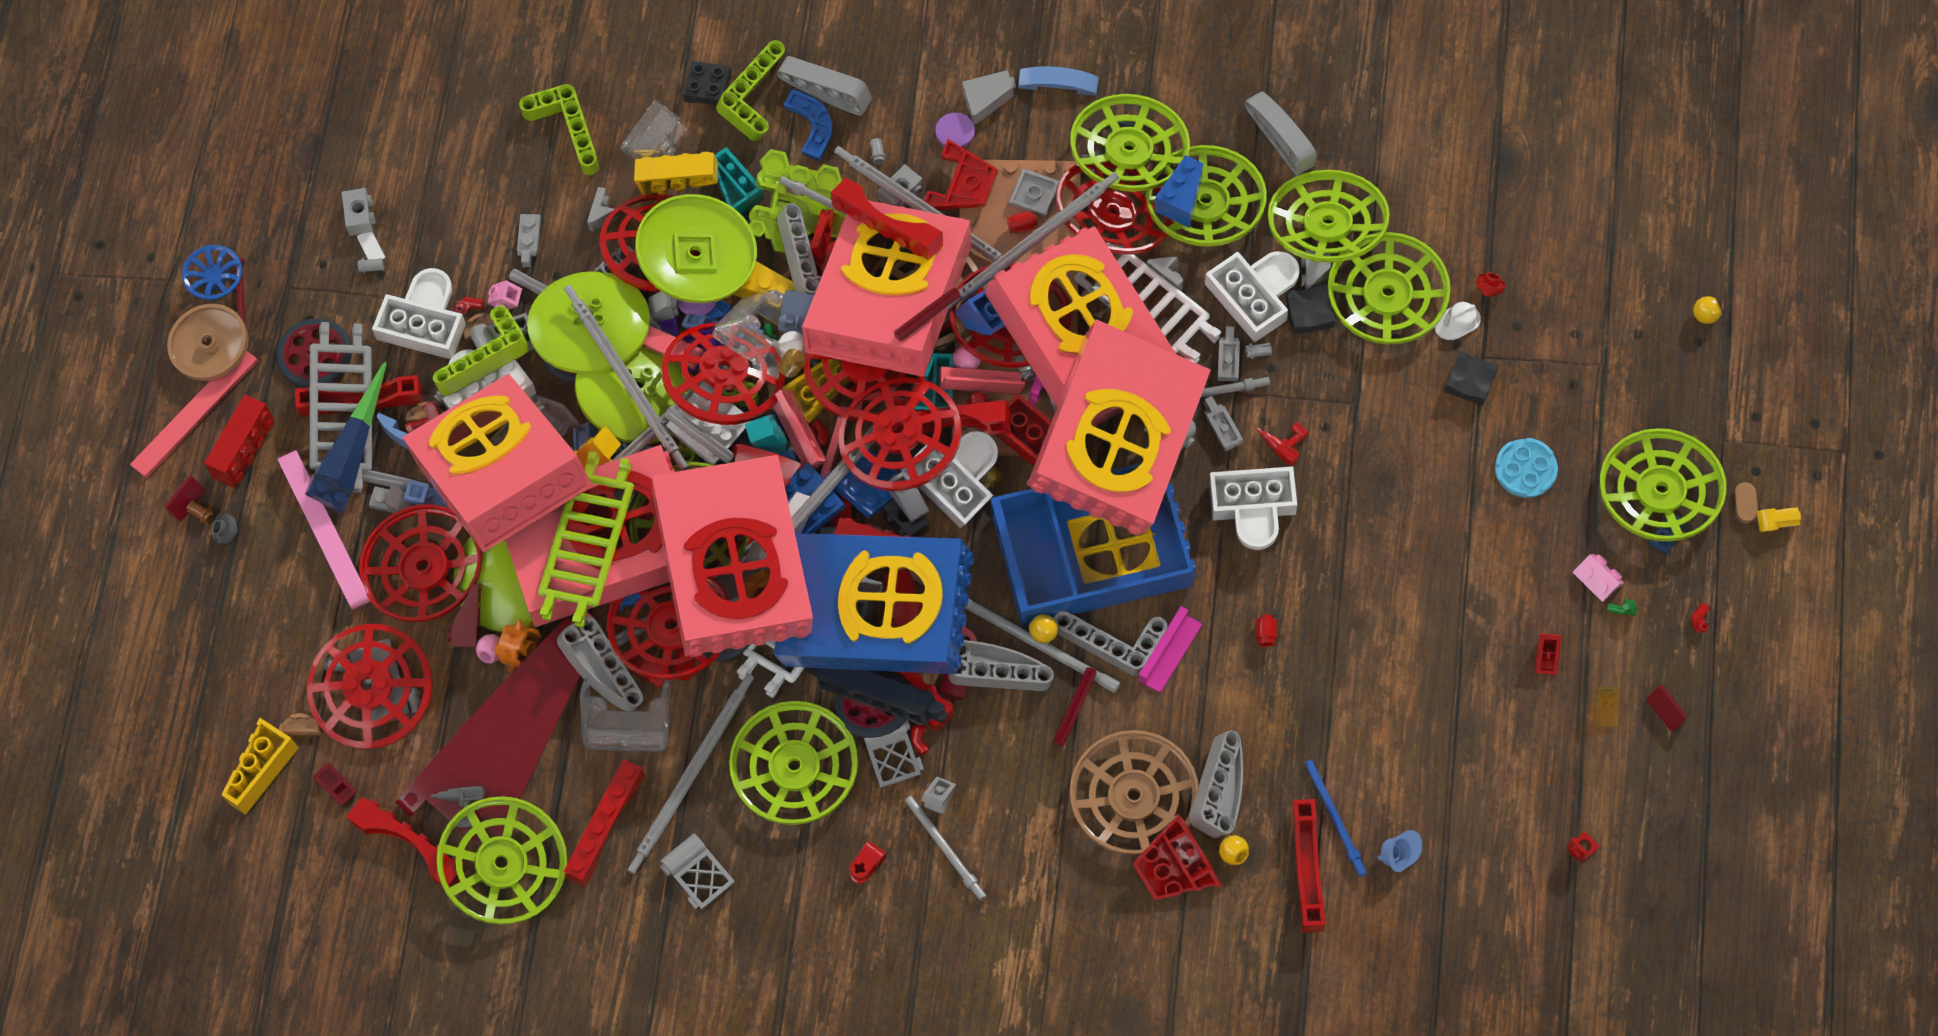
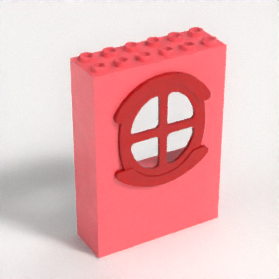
M661 445L623 457L629 459V464H632L626 482L633 483V491L646 496L649 504L626 513L620 532L623 547L616 549L598 606L670 582L652 494V476L673 473L675 471L672 467L668 451L663 452ZM621 458L598 466L594 475L616 479ZM591 483L592 487L582 492L595 496L606 495L607 498L616 500L614 492L619 489ZM575 500L571 511L585 514L586 509L591 503ZM564 504L505 539L535 627L573 615L578 606L577 603L556 599L551 621L543 620L542 615L539 614L546 597L540 596L538 589ZM611 508L613 515L608 519L616 520L619 509ZM648 513H653L655 520L650 532L641 541L632 544L625 528V522ZM569 519L566 531L589 535L592 532L607 527L595 524L586 526L583 522ZM563 539L560 550L604 559L607 550L596 545ZM557 558L554 569L598 578L601 567ZM551 577L548 589L592 598L595 586Z
M778 455L652 476V494L685 656L697 657L705 652L719 653L728 648L741 649L745 645L754 644L759 646L767 641L775 640L776 642H782L790 637L804 638L812 634L813 615ZM738 535H743L753 539L765 551L766 559L741 563L738 558L734 538ZM718 539H726L731 564L724 567L705 569L703 561L709 547ZM768 568L770 570V577L763 592L756 598H747L742 573L754 569ZM733 574L739 596L738 601L730 602L720 598L707 584V578Z

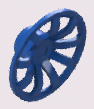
M208 245L197 249L187 258L182 269V280L186 289L195 297L204 300H215L230 294L237 287L242 277V264L239 257L230 248L221 245ZM211 250L221 251L216 264L213 263ZM204 252L209 265L207 267L196 258ZM228 253L234 260L222 267L223 259ZM191 262L196 264L203 272L188 271ZM237 265V275L226 273L229 268ZM187 277H199L201 280L196 281L190 286ZM227 279L235 280L234 283L228 289H226L225 284L227 282ZM201 285H207L205 295L195 290ZM221 289L222 293L211 295V290Z

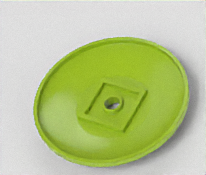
M679 195L658 203L642 219L635 241L636 257L647 279L663 293L675 299L691 303L716 302L736 293L750 278L757 258L756 240L751 227L744 217L725 202L705 195ZM697 250L700 252V255L693 256L690 254V251Z
M580 272L563 277L546 287L532 304L528 315L527 328L533 348L550 365L571 373L590 374L613 368L572 307L573 303L564 291L567 285H571L579 299L584 301L623 363L633 357L642 347L650 328L649 309L641 292L615 275L605 272Z
M642 346L624 364L634 380L643 385L640 388L658 417H661L669 407L675 404L667 394L662 382L661 368L664 356ZM669 362V376L673 386L677 388L685 382L681 373V365L679 362ZM613 369L598 373L576 374L575 393L578 404L586 418L598 430L606 426L617 440L632 443L650 427ZM689 390L681 394V396L683 397ZM656 436L649 444L659 443L660 441Z

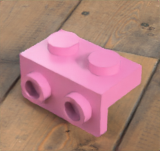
M1589 554L1573 573L1604 602L1624 582L1621 580L1622 576L1615 569L1610 570L1606 566L1607 561L1601 555Z

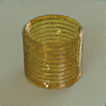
M797 349L787 350L778 362L779 371L786 377H795L806 363L805 356Z
M992 466L978 481L987 490H991L1001 481L1003 475Z

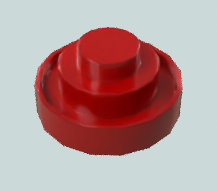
M1491 272L1479 274L1475 282L1481 293L1487 297L1502 294L1506 287L1501 277Z

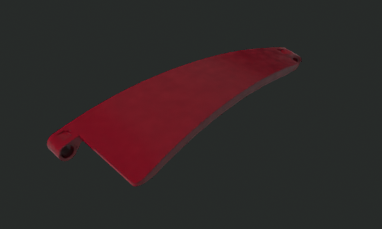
M587 610L586 617H592L594 619L597 618L594 614ZM574 614L567 616L515 669L397 799L396 804L409 816L412 817L414 812L425 801H428L444 817L451 821L458 812L464 809V806H459V801L439 800L431 798L430 795L441 791H448V789L483 786L485 789L484 799L503 796L521 799L581 676L557 644V638L562 631L575 623L572 622ZM565 635L567 641L573 642L569 635ZM488 806L474 812L480 823L494 818L507 819L509 806ZM469 826L457 828L466 835V833L473 827ZM491 826L485 828V831L489 838L503 836L505 826ZM477 834L470 839L479 848L483 844Z

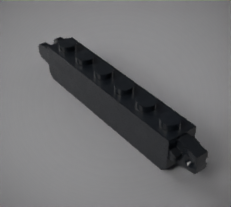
M805 668L807 673L817 678L821 689L875 707L878 710L911 722L925 725L930 720L944 722L948 718L944 704L936 701L931 692L927 690L921 691L910 684L899 683L891 677H882L874 671Z

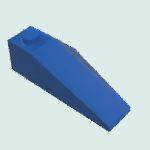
M986 290L967 300L955 313L967 329L990 336L1005 325L984 292Z

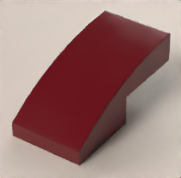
M329 762L313 775L318 784L341 807L357 793L355 788Z

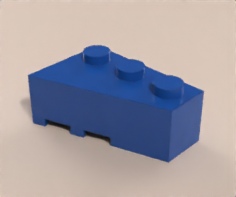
M1185 155L1155 197V212L1190 228L1202 181L1203 163Z

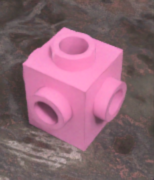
M507 280L494 284L489 290L488 304L494 306V308L505 306L508 310L518 307L522 288Z

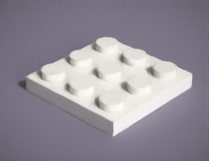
M703 382L699 386L713 394L714 389L707 383ZM695 392L687 400L693 406L709 412L710 400L699 396ZM719 403L717 414L722 415L743 413L732 403ZM682 409L678 411L727 449L746 429V423L736 425L712 424L699 420ZM671 421L665 426L671 434L710 465L714 466L720 459Z

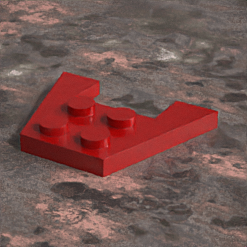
M947 139L941 157L943 160L958 163L947 195L928 191L924 202L936 210L986 207L998 174L997 168Z

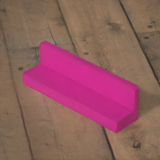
M1180 607L1139 673L1138 681L1158 693L1162 692L1202 627L1200 622L1188 616V609Z

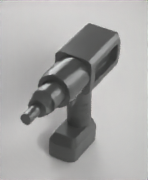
M483 786L448 789V791L432 794L430 797L439 800L459 801V806H464L465 808L472 804L471 801L484 799L485 789ZM467 816L457 824V827L472 826Z

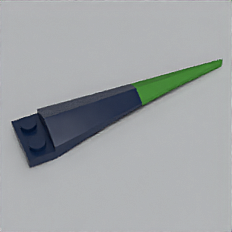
M386 362L379 368L354 412L311 477L305 495L339 513L345 510L349 497L353 493L385 373Z

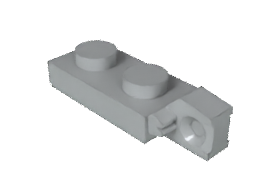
M520 214L517 251L518 256H521L523 267H531L532 256L538 254L541 216L539 214Z
M1226 326L1225 337H1220L1218 381L1238 382L1240 341L1239 338H1234V327Z
M1212 396L1204 399V405L1207 409L1205 411L1206 419L1224 451L1243 444V438L1225 406L1221 404L1217 406Z

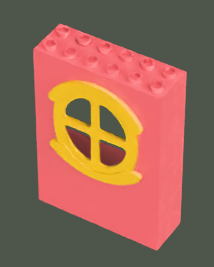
M869 201L875 209L888 217L904 222L928 223L943 232V246L929 260L922 256L919 257L914 254L900 252L901 246L895 241L891 249L869 246L867 242L879 232L868 228L864 223L852 219L847 214L802 326L805 352L924 377L947 315L948 306L902 341L895 338L894 330L948 290L957 287L972 247L970 220ZM864 253L888 258L880 277H874L866 271L862 263V255ZM896 260L921 264L917 271L904 279L896 281L889 279Z
M1095 226L1090 229L1086 227L1081 229L1072 238L1067 236L1060 241L1059 245L1054 246L1052 244L1043 250L1044 253L1040 255L1035 253L1028 257V261L1021 263V261L1017 262L1007 272L1005 270L998 272L994 275L995 279L988 283L989 287L984 292L1056 407L1059 404L1085 337L1074 334L1064 328L1059 323V318L1074 310H1078L1089 327H1091L1095 320L1088 311L1086 304L1103 295L1107 296L1110 303L1111 314L1108 325L1176 354ZM1069 271L1084 273L1097 281L1100 288L1084 297H1080L1066 276V273ZM1057 278L1072 298V303L1054 312L1049 306L1048 289L1052 280ZM1118 407L1105 409L1091 420V425L1096 427L1123 412V410Z
M1096 319L1084 337L1027 485L1032 487V490L1035 492H1044L1051 495V498L1056 501L1069 503L1074 509H1083L1090 512V515L1095 518L1106 519L1113 526H1122L1134 535H1143L1155 521L1211 370ZM1118 407L1124 413L1116 434L1112 435L1091 425V420L1099 412L1108 408ZM1133 414L1140 417L1146 426L1149 436V447L1147 449L1132 444L1123 438L1129 419ZM1086 434H1092L1111 444L1103 468H1098L1091 462L1085 446ZM1119 448H1124L1143 458L1142 464L1131 473L1114 475L1110 471Z
M510 374L505 375L402 437L420 470L483 553L592 487L578 456ZM509 422L507 436L502 443L493 446L486 435ZM478 440L487 450L484 454L475 457L456 455V453Z

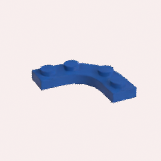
M792 89L784 103V108L802 115L812 125L811 134L801 153L820 162L832 138L830 116L824 105L817 99Z

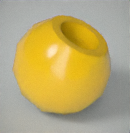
M1702 297L1694 304V316L1703 324H1712L1722 315L1718 301L1714 297Z
M1040 614L1029 624V633L1033 640L1038 643H1049L1058 633V624L1050 615Z
M1237 835L1228 836L1219 845L1220 857L1230 865L1242 864L1249 855L1248 843Z

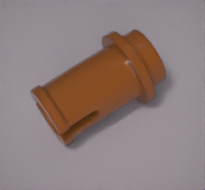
M194 500L187 506L186 511L199 518L201 523L208 524L212 521L214 513H212L210 508L206 509Z

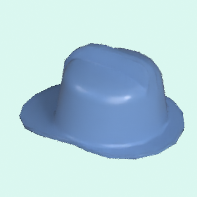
M1405 831L1395 838L1386 840L1382 845L1381 853L1377 857L1386 866L1391 867L1394 872H1401L1419 859L1422 852V839L1416 831Z

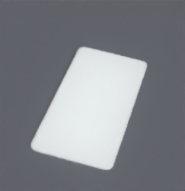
M373 232L362 233L357 236L368 260L385 258Z

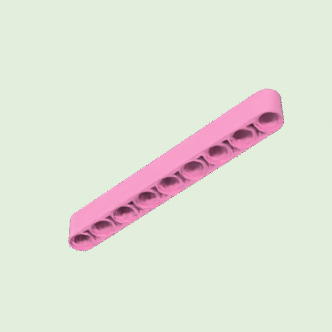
M295 450L278 458L280 466L351 609L354 610L371 602L324 505L305 495L311 479L297 451Z

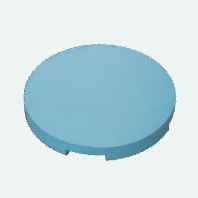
M1526 438L1513 442L1510 441L1504 445L1496 458L1495 473L1501 486L1509 493L1518 497L1531 498L1544 494L1552 487L1557 477L1558 465L1553 451L1546 444L1536 439Z

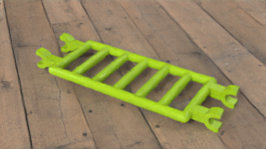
M591 451L588 453L585 472L590 482L623 489L622 500L580 493L564 504L538 589V594L546 597L539 613L542 615L543 620L551 621L556 599L577 603L578 606L572 622H575L574 625L581 628L585 624L588 606L597 607L599 605L634 489L633 483L626 482L632 468V464H629V459L621 458L616 479L596 476L594 474L600 458L597 457L598 453ZM575 500L619 509L616 520L571 510ZM568 520L613 528L610 539L566 531ZM568 539L607 547L604 559L560 550L562 540ZM560 558L601 567L599 576L594 578L554 569L556 559ZM552 577L595 586L592 598L548 589V585Z

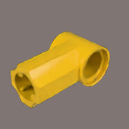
M1798 507L1756 511L1759 532L1800 525L1801 514Z

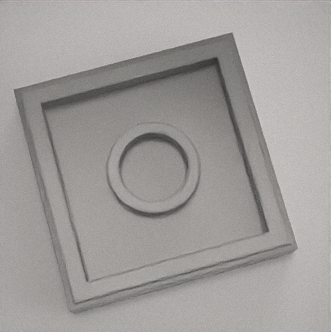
M1023 168L1009 200V206L1024 211H1031L1032 214L1046 218L1056 196L1060 181Z

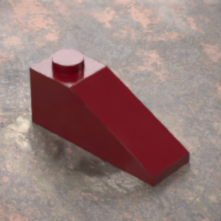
M474 584L451 625V629L448 630V642H451V646H477V642L480 639L482 584Z

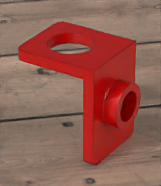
M1583 832L1576 839L1572 837L1566 848L1575 859L1582 863L1599 848V845L1586 832ZM1582 840L1588 841L1591 846L1590 850L1586 851L1579 842Z

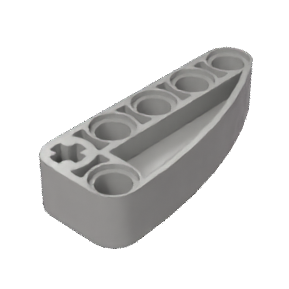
M791 56L786 57L777 71V76L791 86L831 106L858 116L863 115L872 100L867 85L860 79Z
M1261 91L1244 101L1249 114L1296 176L1315 166L1316 151L1293 120L1274 100Z
M586 617L584 628L576 627L572 624L562 631L557 638V644L576 671L590 686L612 704L626 712L634 711L642 703L643 694L625 665L617 657L611 643L597 621L592 617ZM565 635H569L573 642L567 641ZM594 643L599 644L601 650H597L594 647ZM605 661H609L612 664V668L607 667ZM616 678L622 680L624 686H620ZM627 696L632 697L635 704L630 703Z
M964 640L963 647H960V651L964 653L961 655V666L958 668L961 671L960 674H948L950 682L955 685L1032 691L1047 690L1054 676L1050 667L1025 654L993 644ZM981 671L984 673V676H978L975 672ZM996 673H1003L1005 677L1000 678ZM1022 674L1026 679H1020L1017 675ZM1038 676L1046 677L1047 681L1040 680Z
M1230 730L1214 738L1201 777L1199 790L1189 816L1192 826L1213 838H1219L1231 833L1234 830L1239 812L1243 786V753L1241 739L1236 731Z

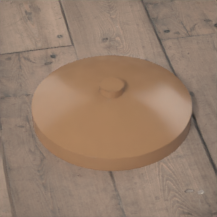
M204 304L190 309L176 321L168 337L167 349L171 362L184 376L198 381H211L229 374L240 364L248 348L249 336L245 323L234 310L220 304Z

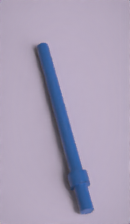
M1313 760L1305 762V766L1345 846L1349 862L1353 863L1359 877L1365 876L1367 872L1360 860L1362 857L1358 849H1355Z

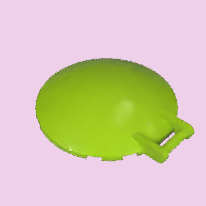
M472 537L463 546L465 557L477 554ZM503 540L484 553L482 552V568L476 583L482 584L480 626L502 633L505 625L517 624L518 620H522L525 627L531 621L533 622L506 540ZM477 562L466 565L463 579L457 587L462 593L466 591L474 577ZM459 567L454 568L453 583L458 575Z

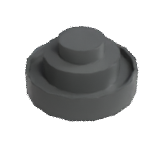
M226 513L216 517L212 525V536L215 542L228 544L237 534L238 529L234 517Z

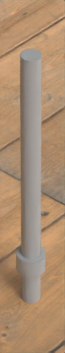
M781 176L779 183L792 189V192L798 195H805L839 213L847 215L842 211L836 210L832 206L831 199L804 187L805 184L799 181L794 182Z
M1269 377L1254 380L1249 378L1244 379V382L1205 388L1200 398L1240 390L1251 391L1256 387L1270 385Z
M912 796L906 798L905 802L964 879L963 883L965 886L973 891L979 901L985 899L986 894L977 884L978 880L976 877L968 872Z

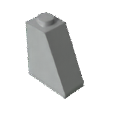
M1008 70L962 82L963 95L974 125L1013 97V89L1016 88L1014 77L1009 76Z

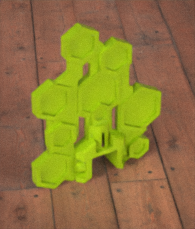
M770 149L759 161L762 170L757 174L756 179L757 188L773 192L770 208L755 205L749 213V226L754 237L760 238L764 233L766 239H770L775 252L786 254L777 222V217L784 207L788 204H795L800 208L807 235L810 233L815 234L814 229L818 225V216L821 210H831V208L805 195L799 196L787 193L785 186L779 183L781 176L794 182L799 181L805 184L804 187L829 199L831 198V191L842 179L838 167L823 164L818 171L800 165H789L786 152ZM834 210L835 217L832 223L833 232L831 238L837 239L846 215Z

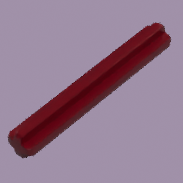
M955 287L948 290L894 330L895 338L899 341L905 339L960 298V292Z
M1090 667L1085 669L1053 740L1055 744L1059 746L1065 745L1097 674L1095 669Z

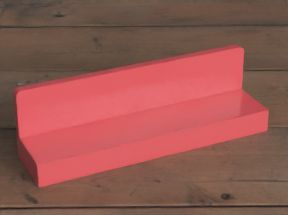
M941 367L939 370L941 389L1020 394L1025 387V382L1021 381V372Z
M780 390L775 393L778 401L773 408L801 463L804 466L809 462L814 469L818 468L827 460L792 391Z

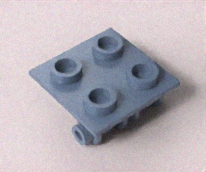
M785 290L778 330L786 332L796 331L803 335L802 326L814 295Z

